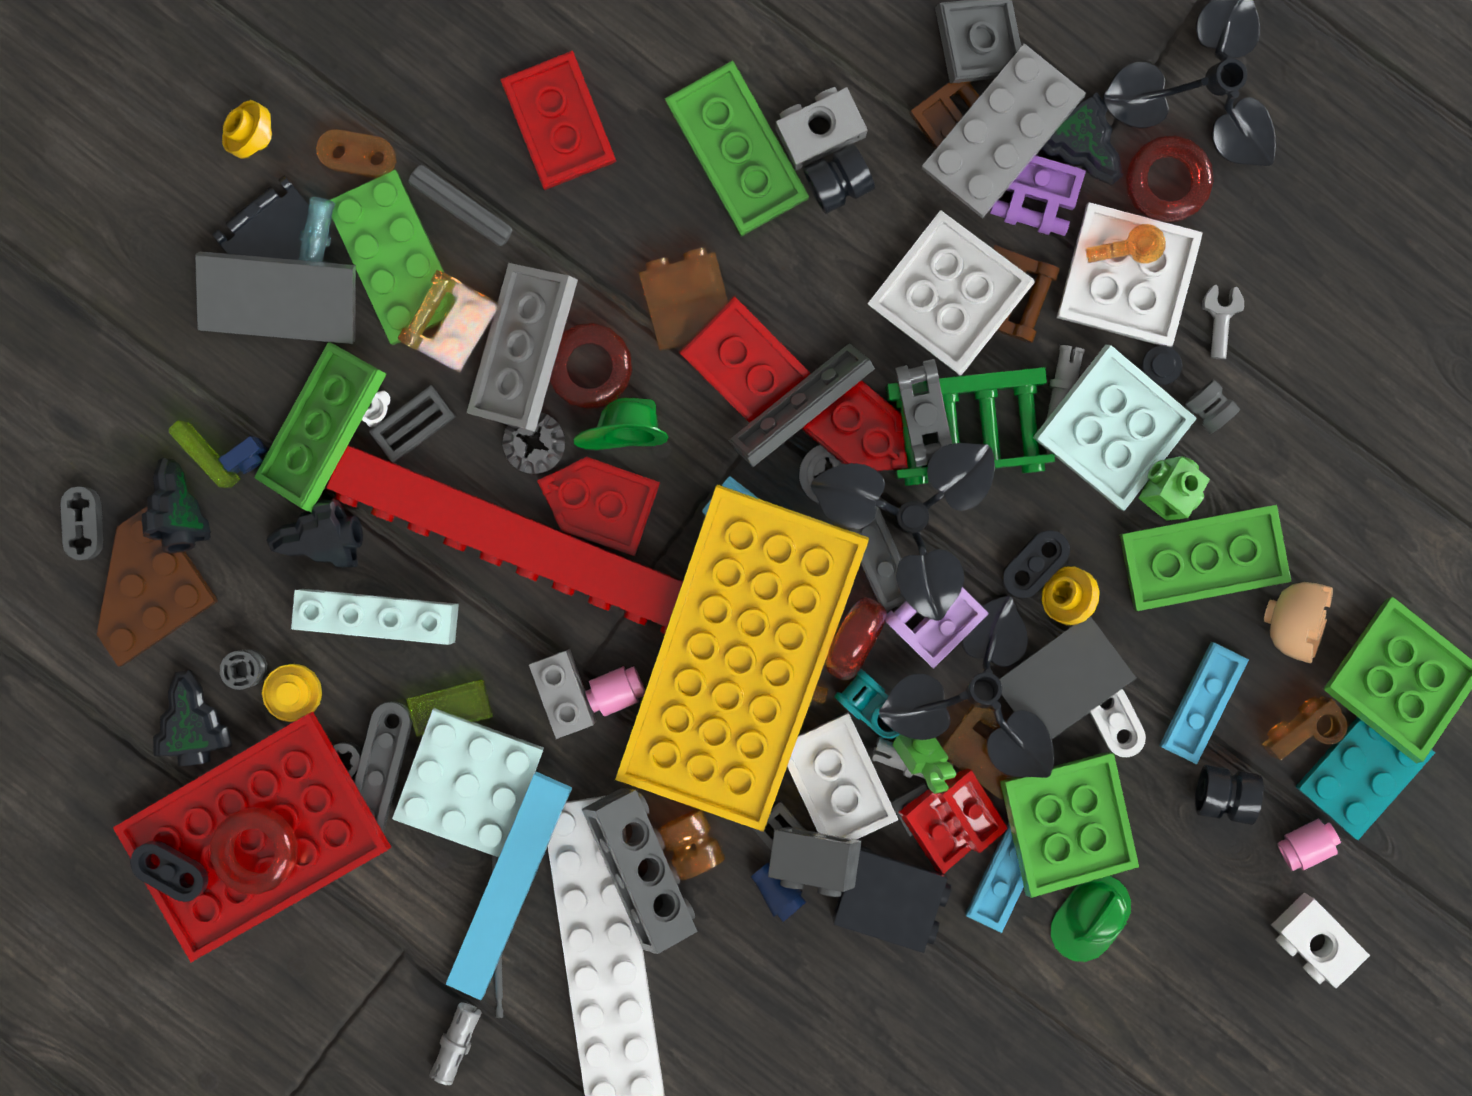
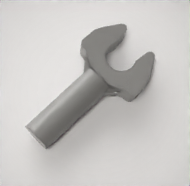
M1214 285L1205 294L1202 300V309L1210 312L1214 318L1211 358L1226 359L1229 320L1235 313L1244 310V298L1239 288L1234 287L1230 290L1228 306L1223 307L1219 305L1217 300L1219 295L1218 286Z

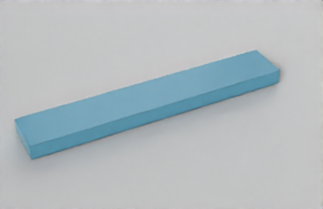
M538 772L533 775L446 985L479 1000L484 997L572 787Z

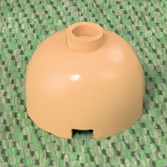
M1309 582L1296 583L1284 589L1277 601L1269 600L1264 622L1271 624L1270 637L1275 647L1283 654L1296 660L1312 663V658L1316 656L1327 622L1324 607L1330 608L1333 595L1332 587Z

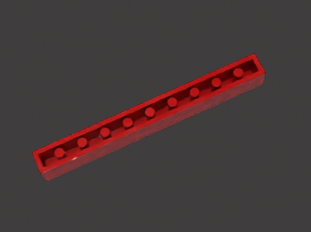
M348 445L326 487L337 492L334 498L337 501L339 500L352 507H357L358 502L373 507L370 514L393 522L396 516L408 521L407 529L429 537L430 532L433 531L445 536L443 544L463 552H465L467 546L481 551L479 558L501 567L504 560L516 565L515 573L537 581L539 575L554 581L551 588L571 596L574 595L575 590L590 596L588 603L609 611L611 605L626 610L625 618L644 626L647 620H651L662 625L660 632L666 633L683 581L353 446Z

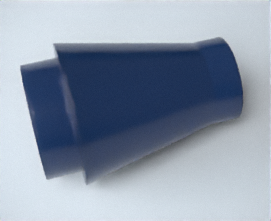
M768 862L754 873L751 878L756 883L773 917L777 915L784 922L806 903V900L801 896L802 890L783 887L780 885V879L768 877L770 866Z

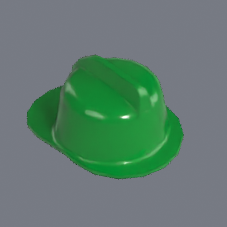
M621 398L605 407L601 413L597 428L579 433L574 437L573 442L577 447L583 449L601 450L627 446L662 445L668 441L669 436L666 432L658 429L656 404L653 400Z
M1106 876L1078 884L1056 912L1051 923V938L1055 948L1062 956L1072 961L1087 962L1098 958L1109 948L1126 925L1131 914V899L1124 885L1119 880Z

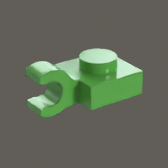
M903 735L897 736L893 747L910 773H922L929 789L934 794L948 791L949 787L944 780L955 778L956 772L953 766L947 762L949 757L937 739L916 740Z

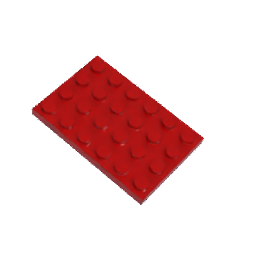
M314 712L306 714L113 827L130 859L135 849L149 841H160L201 863L208 874L206 890L200 896L187 902L175 900L145 883L190 962L197 960L391 848L390 843ZM152 854V863L156 866H159V857L155 854ZM185 873L186 882L193 885V876L190 873Z

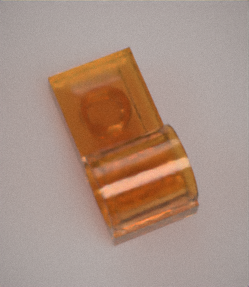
M1314 696L1297 709L1300 714L1289 723L1282 721L1275 725L1267 733L1269 739L1261 745L1271 757L1281 761L1308 738L1324 744H1335L1341 741L1347 732V721L1341 713L1342 710L1332 698L1324 696L1317 698V696ZM1323 715H1328L1332 722L1331 728L1326 734L1320 735L1317 731V722Z

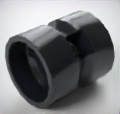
M853 143L834 152L831 162L821 159L803 168L810 189L825 214L844 206L847 196L857 199L875 190L870 171Z
M1204 765L1198 778L1195 793L1196 814L1220 819L1223 814H1227L1230 821L1253 825L1259 816L1264 791L1262 776L1243 771H1237L1232 776L1226 768Z

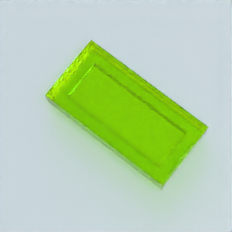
M178 420L168 429L170 435L218 487L232 488L241 480L236 473L227 472L219 461L221 457L189 422Z
M484 679L407 698L416 737L424 734L434 708L470 722L493 716Z

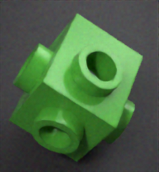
M1180 456L1160 460L1150 469L1147 476L1149 480L1138 499L1166 521L1189 518L1191 512L1202 502L1204 498L1203 491L1210 479L1199 471L1197 463L1187 457Z

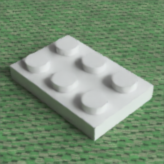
M848 712L798 735L787 767L818 833L856 840L898 820Z

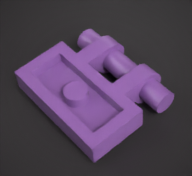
M1035 155L1006 190L1012 192L1010 202L998 200L991 208L990 214L1003 217L1004 222L1016 225L1019 222L1036 227L1039 233L1049 235L1050 232L1065 236L1070 221L1056 217L1058 207L1069 210L1075 208L1086 170ZM1029 197L1045 202L1046 205L1043 213L1022 207L1024 198Z

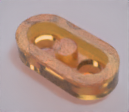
M334 129L325 132L317 142L316 152L319 160L333 171L378 178L391 172L396 165L394 148L387 140L378 136ZM337 146H344L345 153L341 158L333 157V150ZM376 152L383 153V161L378 165H373L371 163L372 155Z

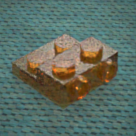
M706 248L691 250L683 254L684 261L669 264L668 258H661L646 263L647 270L639 272L660 351L686 345L728 302L715 252L707 254Z

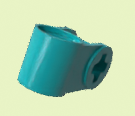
M859 667L855 671L857 676L842 693L837 692L834 698L856 718L864 721L883 738L899 736L900 734L897 732L884 730L878 725L879 710L887 700L888 695L874 679ZM864 686H866V689L860 694V696L856 700H853L857 693Z

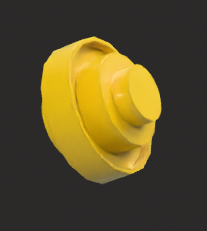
M253 100L243 102L233 109L226 117L223 125L222 145L225 151L243 159L266 148L272 136L271 114L268 109Z
M1075 566L1059 569L1045 583L1042 591V604L1045 612L1050 618L1065 625H1077L1086 621L1094 613L1099 601L1097 581L1090 573Z
M298 664L280 666L272 671L264 681L262 690L264 705L269 713L279 720L296 721L306 714L314 712L319 706L322 696L321 683L316 674L306 666Z

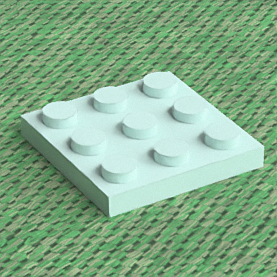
M1105 344L1033 438L1118 509L1125 511L1149 480L1147 476L1152 466L1160 460H1165L1197 418L1114 347Z
M434 708L392 819L499 857L535 774L544 747Z

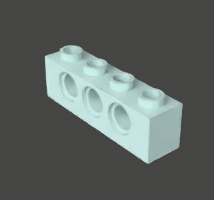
M299 589L295 590L291 629L449 645L455 643L459 604Z

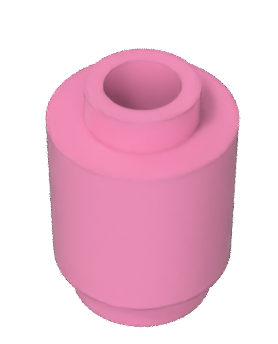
M623 666L589 681L591 689L585 691L593 712L595 713L600 710L604 717L638 703V698L645 694V688L635 666L625 669Z
M1316 819L1285 834V839L1277 843L1291 871L1298 868L1304 871L1337 855L1336 846L1341 844L1331 823L1323 824L1320 819Z

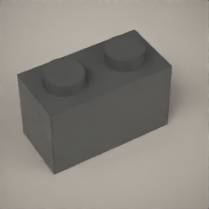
M792 827L776 829L774 831L768 877L780 879V885L783 887L803 889L805 884L818 887L817 893L840 897L841 892L855 888L861 841Z

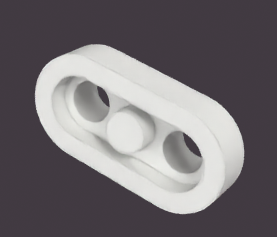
M1122 689L1111 697L1112 704L1110 707L1103 709L1098 706L1090 712V715L1107 748L1120 757H1131L1142 750L1146 736L1129 699ZM1122 729H1127L1130 734L1128 741L1125 743H1119L1117 740V734Z

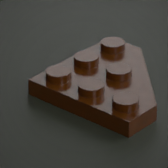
M147 507L117 526L96 634L118 667L124 666L218 602V599L186 552H164L160 540L143 537L142 514L147 512Z

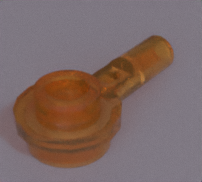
M1142 224L1135 227L1128 234L1126 240L1085 248L1087 262L1092 263L1129 255L1138 263L1149 264L1158 260L1163 255L1166 248V239L1158 227L1151 224Z

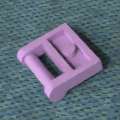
M962 587L958 598L942 620L935 621L925 617L911 630L905 623L917 611L907 601L895 612L891 610L883 619L934 669L989 613Z

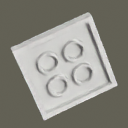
M1089 202L1084 212L1056 318L1160 346L1172 347L1203 232Z
M940 210L868 302V305L961 376L1035 281Z

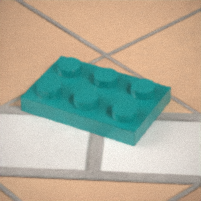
M1357 717L1295 787L1352 838L1359 840L1431 759L1435 752L1431 750L1423 762L1415 763Z

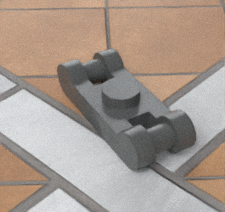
M935 359L923 361V366L908 369V366L905 365L895 368L916 467L928 465V461L937 450L946 445L953 444ZM926 381L928 391L913 394L912 384ZM936 432L938 443L924 446L922 435Z

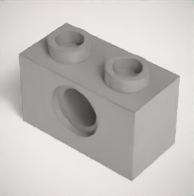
M836 87L827 89L815 97V103L803 109L801 104H797L779 114L781 119L776 121L775 129L795 171L866 138V125L847 87L840 91H837ZM817 117L824 118L829 122L830 130L822 135L815 134L810 130L809 122Z
M570 649L529 664L556 739L593 726L597 722L586 697L585 688Z

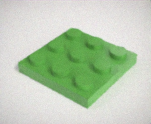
M1392 596L1385 599L1323 690L1413 762L1420 763L1425 760L1472 690V659Z
M1105 752L1053 766L1052 773L1047 778L1013 777L1000 781L1026 896L1036 897L1139 867L1114 753Z

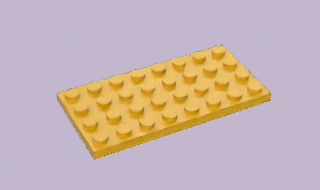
M717 484L615 780L764 832L866 550L869 537Z

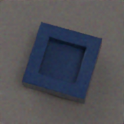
M250 436L219 458V461L227 472L238 473L241 471L243 474H246L262 463L260 456L266 453L268 449L260 438Z

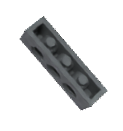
M620 788L582 808L642 949L659 954L696 933L697 929L693 922V919H695L694 910L688 900L681 895L677 886L680 884L679 875L664 856L662 851L665 848L664 841L660 833L651 826L647 816L649 814V807L642 794L637 793L634 789ZM630 824L633 831L632 837L625 843L622 832L624 827ZM645 859L648 864V870L640 878L638 866ZM661 894L663 905L660 911L655 913L653 903L655 898Z

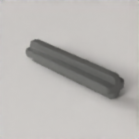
M419 165L411 173L408 182L418 191L497 246H502L508 241L513 231L508 224L423 165Z

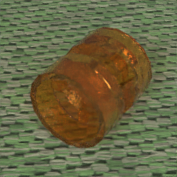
M700 809L681 815L657 829L662 836L665 849L674 853L671 862L680 880L697 876L725 860V855L717 839L708 835L711 826L704 811ZM695 843L696 850L692 851L689 845Z

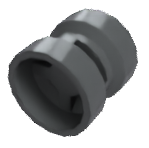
M1215 379L1197 391L1184 404L1192 414H1198L1203 420L1202 426L1209 434L1217 431L1240 411V407L1234 400L1227 399L1222 394L1223 388Z
M242 649L229 653L220 664L222 681L228 687L235 690H243L258 685L267 674L265 657L254 649Z

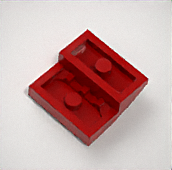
M968 768L956 773L955 778L944 780L949 787L948 791L934 794L928 789L898 812L935 870L942 874L946 873L969 851L974 850L981 853L1008 829L973 771Z

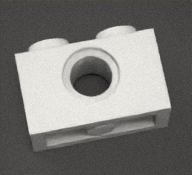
M1303 893L1271 924L1280 934L1275 940L1292 957L1298 952L1307 961L1303 966L1304 970L1319 984L1326 980L1333 987L1337 988L1370 956L1314 898L1306 893ZM1318 934H1323L1325 938L1323 947L1318 951H1311L1310 942L1312 938Z

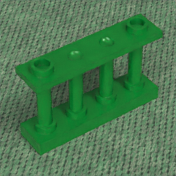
M1045 367L939 378L953 444L960 443L955 402H959L960 394L974 393L975 400H979L983 444L989 445L992 448L995 469L1021 466L1022 473L1045 471V463L1055 462L1054 454L1040 455L1039 443L1033 438L1037 433L1033 394L1037 393V386L1047 383ZM926 381L912 384L913 394L928 391ZM898 383L887 384L885 387L887 402L896 401L897 408H901L908 464L907 469L894 472L895 479L904 478L905 486L927 484L928 467H916ZM1013 389L1014 396H1018L1024 457L1001 459L994 398L998 397V390Z

